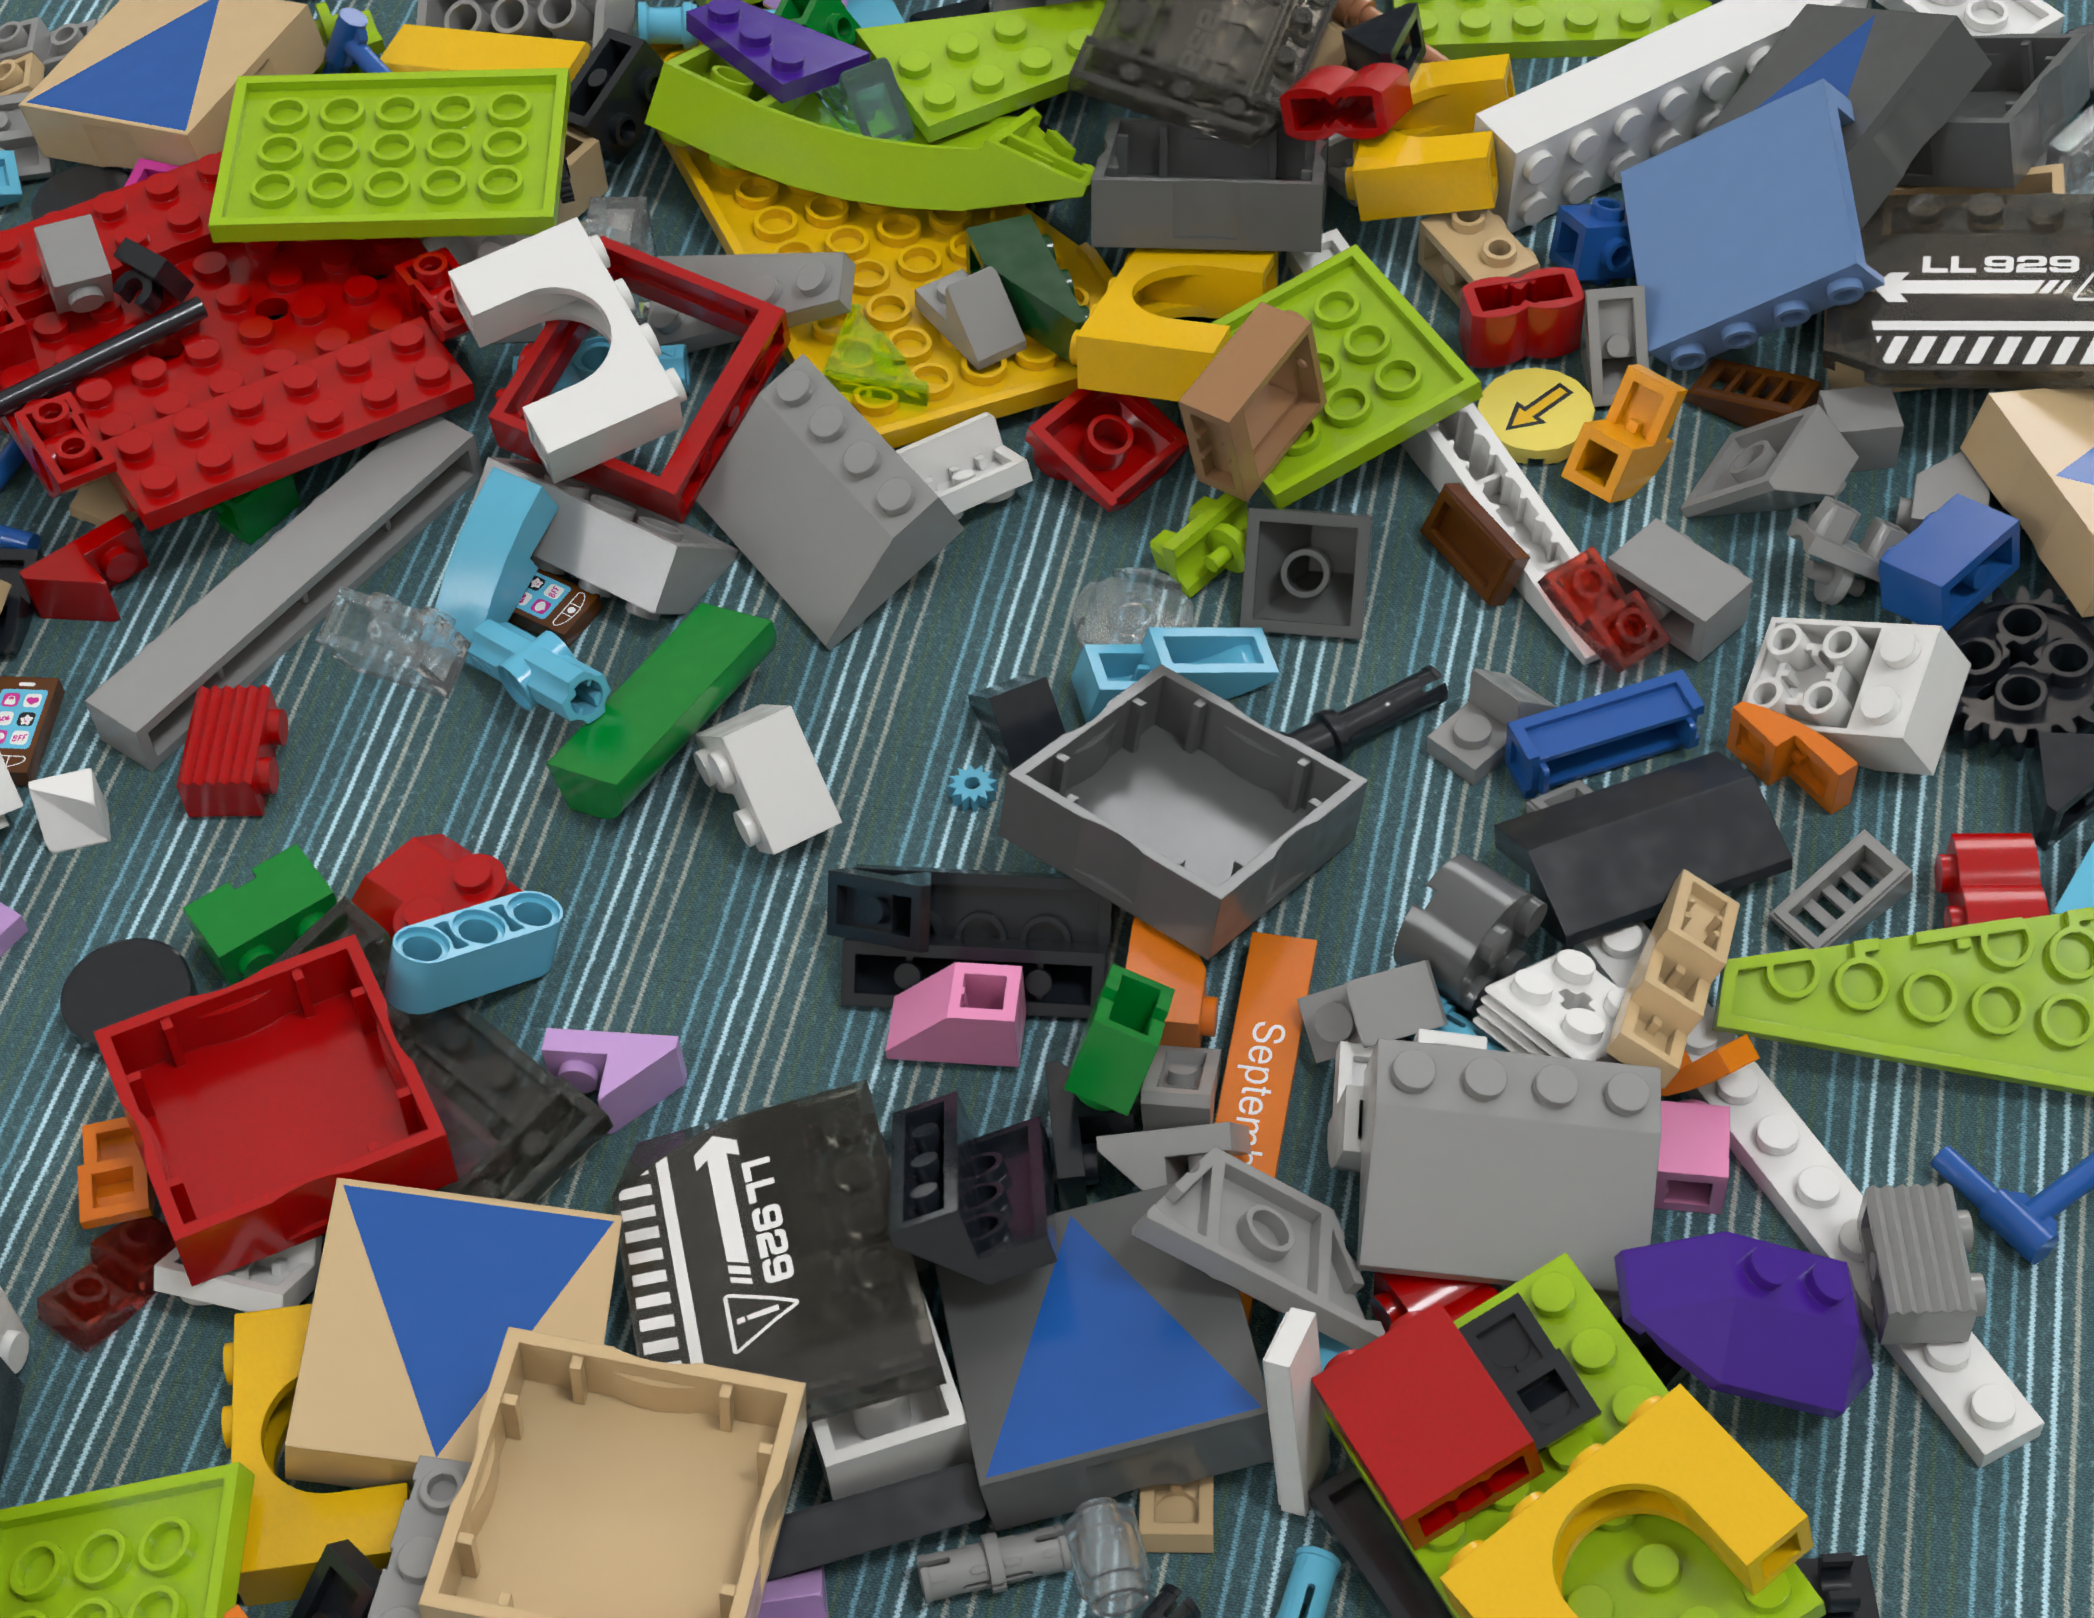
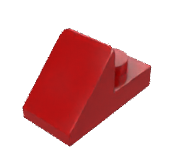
M121 513L21 570L19 575L34 610L40 618L115 622L121 620L109 589L149 566L134 525Z

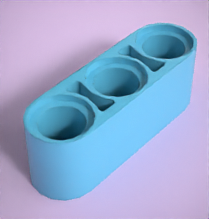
M522 891L418 922L398 930L392 940L384 987V996L387 1002L402 1012L420 1015L543 976L553 966L563 918V908L557 900L547 894L536 891Z

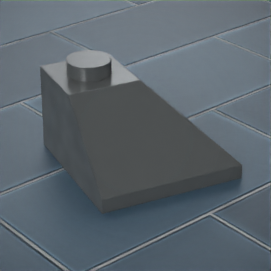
M1249 508L1240 628H1262L1263 632L1362 639L1370 575L1374 514L1302 509Z

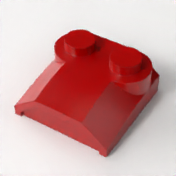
M1079 388L1028 427L1024 439L1033 447L1034 462L1045 475L1057 480H1069L1108 512L1126 508L1165 476L1189 448L1187 435L1146 397Z
M433 834L411 838L366 874L349 903L346 913L353 923L391 952L393 936L398 930L406 926L516 892H522V890L508 880L504 866L495 857L487 854H473L444 834Z

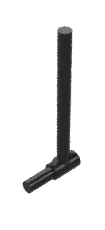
M196 296L0 391V418L22 408L32 400L41 399L207 318L208 314L200 298Z

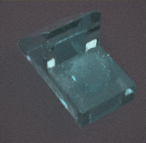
M881 57L844 71L840 74L838 84L814 92L848 132L903 142L914 138V127L892 67L886 57Z

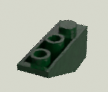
M1031 214L966 228L967 274L971 275L992 266L1001 279L1022 332L1071 363L1069 350L1072 335L1076 329L1080 330L1089 317L1090 311L1086 305L1079 306L1075 298L1073 281L1068 270H1060L1058 267L1050 236L1048 234L1041 235Z

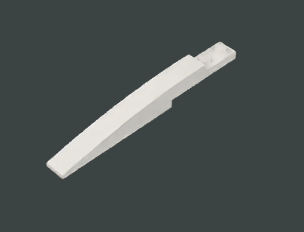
M1336 228L1323 233L1321 252L1287 251L1286 264L1296 277L1350 246ZM1474 403L1401 442L1402 446L1439 493L1446 483H1461L1527 553L1530 559L1514 587L1583 665L1637 643L1639 636Z

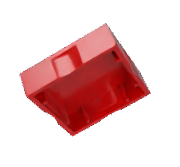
M355 934L265 967L254 975L229 987L201 995L187 996L94 1031L95 1038L192 1287L326 1234L337 1178L426 1190H436L459 1181L447 1134L413 1060L407 1056L396 1040L386 1000Z

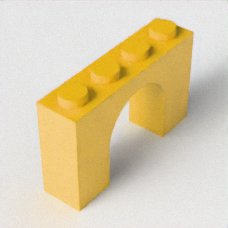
M1510 54L1421 63L1410 83L1413 107L1384 134L1375 138L1356 140L1353 143L1354 164L1353 167L1346 168L1345 185L1349 201L1357 200L1360 221L1495 208L1500 176L1493 131L1474 132V124L1477 113L1516 96Z
M1136 248L1134 252L1130 251L1117 277H1111L1104 296L1099 303L1092 305L1089 317L1080 330L1076 329L1072 335L1069 357L1071 364L1077 365L1078 388L1178 402L1230 340V326L1173 318L1206 317L1219 319L1278 287V251Z
M312 1304L234 1314V1342L225 1343L223 1347L225 1378L229 1386L233 1385L232 1405L223 1406L221 1413L223 1440L226 1448L231 1449V1463L240 1462L255 1474L238 1593L246 1607L300 1599L326 1545L349 1539L382 1573V1570L387 1569L392 1554L390 1545L405 1499L409 1500L411 1495L407 1482L334 1493H312L296 1489L278 1478V1459L287 1436Z
M1678 1384L1664 1397L1656 1395L1642 1402L1630 1415L1627 1426L1604 1445L1596 1443L1580 1452L1570 1464L1567 1475L1545 1493L1537 1491L1523 1498L1509 1514L1508 1522L1485 1541L1475 1540L1461 1548L1449 1562L1448 1571L1439 1579L1452 1608L1461 1618H1579L1565 1602L1563 1596V1581L1568 1562L1577 1546L1590 1532L1604 1523L1619 1517L1636 1514L1657 1515L1686 1526L1715 1553L1754 1596L1811 1550L1814 1544L1808 1515L1681 1384Z

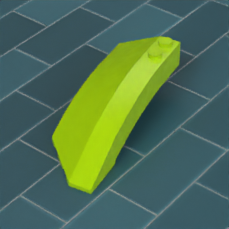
M701 44L664 62L644 123L661 131L660 136L669 143L682 147L692 145L709 153V159L721 167L733 170L741 168L795 188L844 200L898 208L964 211L1078 198L1085 196L1091 191V178L1095 169L1090 164L1082 163L1080 165L1075 163L1073 158L1076 149L1056 130L1047 129L1046 133L1038 127L1042 116L1033 107L1019 117L999 116L929 143L899 102L867 95L835 84L782 104L705 44Z

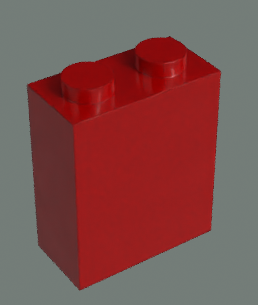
M1439 1301L1423 1311L1416 1310L1402 1315L1391 1324L1387 1333L1360 1349H1349L1339 1353L1326 1364L1321 1373L1311 1378L1325 1411L1414 1551L1545 1472L1533 1438Z

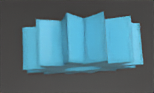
M969 764L966 771L958 768V775L949 776L950 785L947 786L948 797H952L953 806L962 805L963 812L971 807L976 813L979 806L988 809L987 801H996L995 792L998 791V782L993 779V771L983 772V765L974 769Z

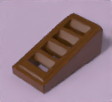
M1715 358L1687 391L1685 401L1745 428H1749L1816 405L1822 383L1801 375ZM1717 380L1726 383L1722 390L1712 388ZM1737 389L1745 391L1743 395L1737 394L1735 392L1737 391Z

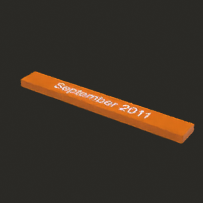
M1252 932L1215 1123L1233 1122L1249 1126L1251 1154L1233 1157L1276 1179L1304 1028V1021L1297 999L1310 995L1317 956V940ZM1239 1290L1250 1328L1255 1298Z

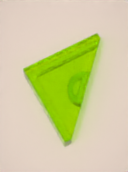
M852 304L851 312L847 314L822 374L839 392L854 393L927 407L929 403V385L927 382L916 378L906 366L905 357L883 332H877L862 315L861 305Z

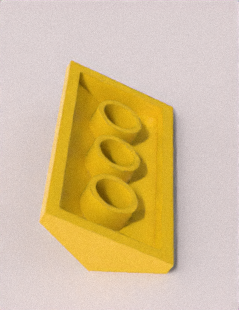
M403 24L380 59L392 72L569 68L570 81L572 82L587 60L591 46L583 41Z

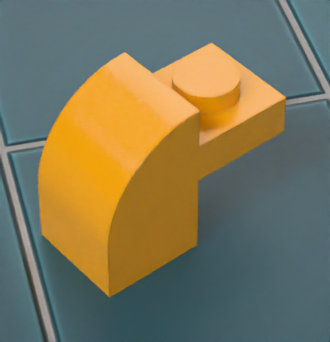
M1640 364L1628 365L1606 418L1583 423L1561 476L1608 503L1633 497L1657 473L1670 452L1674 441L1667 438L1688 390Z

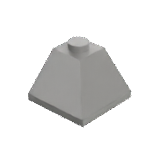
M1816 404L1731 433L1680 510L1687 518L1790 510L1813 502L1820 505L1825 496L1834 499L1844 490L1847 484L1845 479L1859 456L1821 406Z

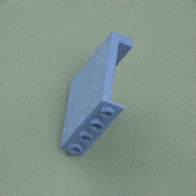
M1822 78L1620 172L1637 286L1644 285L1648 353L1674 370L1698 368L1713 356L1730 349L1751 346L1761 336L1783 327L1801 325L1807 322L1811 315L1835 305L1854 303L1861 299L1864 293L1885 285L1884 277L1867 265L1865 261L1841 127L1855 121L1852 103L1825 79Z

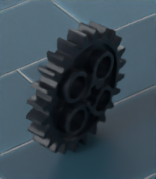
M2020 586L2014 599H2007L2004 593L1997 587L1992 592V602L1985 604L1981 601L1947 631V634L1971 663L1947 735L1951 736L1963 731L1964 749L1969 750L1980 741L1988 743L1989 758H1994L2002 747L2012 748L2015 761L2021 762L2026 748H2034L2038 732L2094 734V616L2082 617L2080 614H2077L2076 608L2069 598L2061 605L2053 603V591L2047 588L2038 600L2030 599L2026 586Z

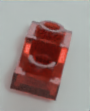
M1594 546L1545 574L1537 582L1579 637L1618 673L1623 672L1671 641L1638 590L1636 589L1626 595Z
M154 1216L121 1222L90 1243L91 1263L37 1298L38 1319L87 1353L129 1320L157 1292L153 1291L154 1265L176 1247L168 1225Z

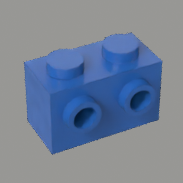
M1957 493L1936 512L1928 514L1921 525L1897 545L1891 546L1879 560L1878 576L1880 578L1881 607L1919 625L1942 626L1947 632L2020 568V520Z

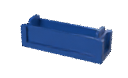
M1681 669L1508 722L1504 763L1524 799L1536 796L1538 791L1541 795L1546 794L1550 787L1683 746L1687 750L1698 746L1700 737L1697 734V717L1700 714H1704L1705 705L1685 672Z

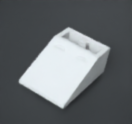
M1772 617L1742 701L1768 708L1806 725L1840 747L1859 763L1858 766L1875 771L1934 776L1971 663L1944 628L1938 625Z

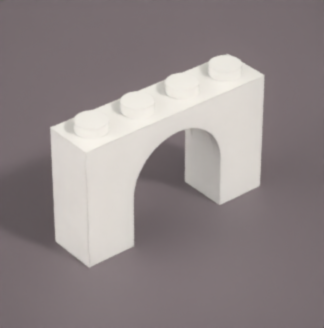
M577 217L448 271L455 303L480 348L538 323L551 320H572L586 324L601 333L610 343V349L604 362L592 375L577 384L522 407L529 439L554 484L684 427L680 403L687 400L684 386L675 369L672 367L664 370L657 358L661 356V349L652 328L647 322L639 325L632 312L636 311V306L625 281L622 278L613 281L607 268L611 267V263L601 239L597 234L588 237Z

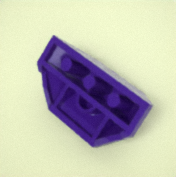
M1727 1231L1625 1249L1614 1256L1623 1322L1639 1335L1646 1331L1668 1357L1711 1390L1836 1419L1846 1411L1874 1375L1863 1312L1847 1262Z

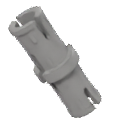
M1062 1523L1036 1529V1531L997 1538L995 1532L980 1535L981 1542L943 1552L938 1551L916 1556L920 1584L926 1604L954 1595L989 1588L992 1594L1008 1591L1007 1584L1041 1575L1072 1570L1069 1547Z

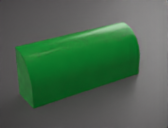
M701 602L605 702V713L592 723H585L546 763L569 808L602 819L616 818L774 650L777 636L772 620Z

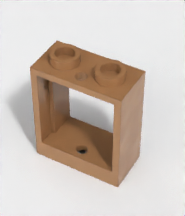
M1260 302L1178 401L1198 481L1247 502L1325 406L1327 399L1311 321L1306 320L1294 311H1283Z

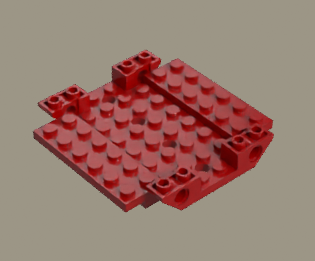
M223 151L205 155L197 161L167 172L156 173L137 183L115 191L104 192L85 202L60 211L47 213L41 218L14 228L0 231V391L182 304L163 293L161 306L155 313L149 315L134 303L142 292L141 289L130 303L125 302L114 292V300L105 302L96 310L85 313L68 311L57 314L37 256L34 227L91 214L112 273L113 288L117 279L123 273L130 271L113 256L125 237L167 259L194 283V287L183 303L198 296L205 306L208 317L41 399L32 400L22 408L1 419L51 499L108 477L129 512L136 511L150 532L475 400L472 381L443 345L471 333L455 303L448 271L461 265L446 246L428 252L418 238L213 243L208 224ZM386 275L387 277L375 280L372 276ZM272 315H285L277 320L268 318ZM170 355L179 356L178 358L171 361H164L161 359L165 356Z

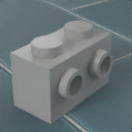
M1657 518L1608 557L1605 580L1606 591L1622 612L1697 662L1702 661L1746 622L1753 580L1743 575L1737 567L1723 562L1694 543L1689 536L1677 532Z

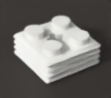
M1565 949L1486 986L1484 989L1488 994L1481 997L1484 1005L1477 1008V1012L1480 1015L1474 1017L1473 1022L1509 1052L1623 1064L1607 1054L1605 1050L1627 988L1616 986L1596 971V965L1588 955L1577 950Z

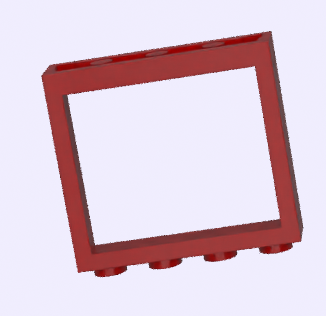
M601 235L600 239L611 263V267L607 268L613 281L622 278L630 292L742 337V340L660 476H656L616 458L571 476L574 479L682 524L791 341L786 311L771 303ZM572 320L545 321V326L534 343L530 342L524 347L518 359L517 371L507 387L499 389L494 395L497 403L488 416L498 447L544 466L529 439L522 407L550 395L591 329L590 326Z

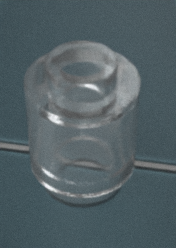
M1108 1497L1091 1499L1079 1505L1075 1509L1074 1515L1063 1526L1079 1596L1084 1601L1089 1602L1093 1614L1101 1617L1120 1616L1137 1610L1149 1599L1147 1586L1152 1580V1574L1134 1509L1126 1504L1117 1503L1115 1499Z

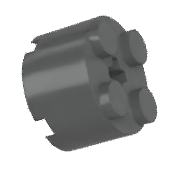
M1460 854L1445 863L1426 884L1437 891L1426 908L1422 909L1413 903L1399 930L1393 957L1394 961L1401 966L1429 960L1439 994L1447 997L1452 1003L1470 1014L1476 1015L1478 1014L1477 1008L1484 1005L1481 997L1488 994L1484 989L1486 986L1528 966L1530 955L1523 951V948L1529 936L1542 923L1548 906L1547 903L1538 899L1535 895L1483 863L1475 861L1467 855Z

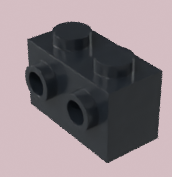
M608 28L571 82L567 125L599 140L602 158L617 165L622 163L647 126L644 123L664 64L663 60L646 40Z

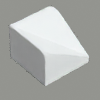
M91 768L28 782L42 835L50 853H60L111 841L108 806Z

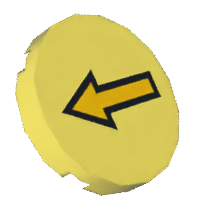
M1536 367L1512 370L1495 378L1482 391L1483 397L1480 398L1477 407L1514 461L1528 464V458H1544L1543 465L1559 463L1569 458L1583 423L1594 421L1595 408L1590 393L1576 379L1559 371Z

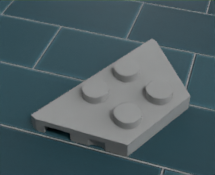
M1213 1147L1132 1227L1131 1235L1205 1272L1211 1278L1222 1281L1267 1304L1275 1311L1285 1314L1286 1311L1289 1312L1291 1307L1315 1312L1318 1331L1352 1349H1360L1385 1334L1381 1321L1365 1320L1355 1294L1365 1283L1360 1271L1357 1270L1356 1261L1350 1256L1345 1247V1235L1334 1209L1216 1147Z

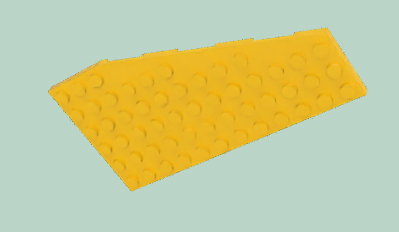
M650 44L663 62L691 50L684 49L682 44ZM861 78L854 82L849 79L838 83L841 86L867 95L888 99L879 91H875L872 86ZM661 137L727 255L845 252L855 263L851 312L790 327L791 341L783 355L790 366L804 354L892 448L917 442L984 412L990 413L997 419L1063 400L1078 388L1077 367L1025 333H1023L1026 339L1025 350L981 370H977L915 307V289L961 269L967 273L966 228L1031 214L1041 235L1048 234L1055 250L1056 263L1060 270L1067 269L1070 273L1074 285L1075 298L1079 306L1086 305L1090 311L1094 303H1099L1107 291L1111 277L1114 276L1097 250L1086 242L1077 245L1026 208V203L964 211L898 208L844 200L795 188L741 168L733 170L721 167L709 159V153L692 145L689 147L677 146Z

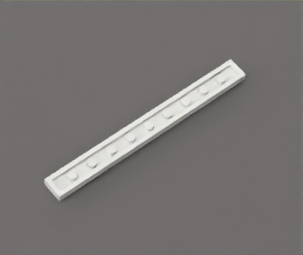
M1642 921L1575 944L1573 949L1588 955L1596 965L1595 970L1616 986L1627 988L1651 931ZM1708 1002L1706 1003L1703 1018L1687 1038L1685 1050L1692 1062L1737 1039L1731 1033L1712 1030L1715 1011ZM1755 1061L1717 1081L1686 1091L1691 1099L1700 1100L1709 1105L1730 1106V1150L1812 1254L1847 1262L1862 1308L1864 1321L1878 1338L1875 1318L1873 1317L1871 1293L1869 1292V1284L1866 1279L1862 1243L1859 1240V1230L1857 1229V1218L1863 1195ZM1971 1332L1968 1342L1883 1344L1979 1468L1992 1463L2040 1436L2045 1422L1973 1332Z

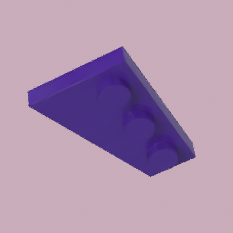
M711 0L707 5L686 11V31L782 104L870 72V52L741 0Z

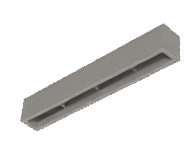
M436 415L392 433L367 456L356 462L345 475L323 494L317 496L306 509L284 528L277 531L268 542L239 567L233 569L223 581L200 601L189 607L184 615L154 641L148 643L139 654L109 680L103 682L85 700L100 739L149 771H154L186 742L195 697L200 686L208 689L213 685L221 689L225 685L233 689L237 685L244 688L248 687L481 478L483 468L474 435Z

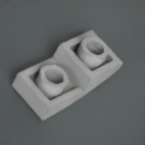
M40 17L21 22H7L0 26V62L7 59L15 60L33 52L45 66L44 75H48L89 33L98 21L93 19L79 24L69 23L49 32Z

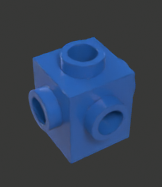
M1602 197L1593 199L1592 204L1559 206L1549 259L1558 267L1574 269L1579 281L1590 284L1604 285L1610 283L1611 279L1635 277L1625 204L1616 199Z

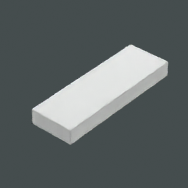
M1291 1307L1289 1312L1286 1311L1262 1362L1278 1502L1281 1505V1511L1306 1517L1311 1506L1307 1492L1321 1484L1331 1459L1327 1420L1325 1418L1326 1411L1311 1380L1312 1377L1322 1372L1316 1313Z

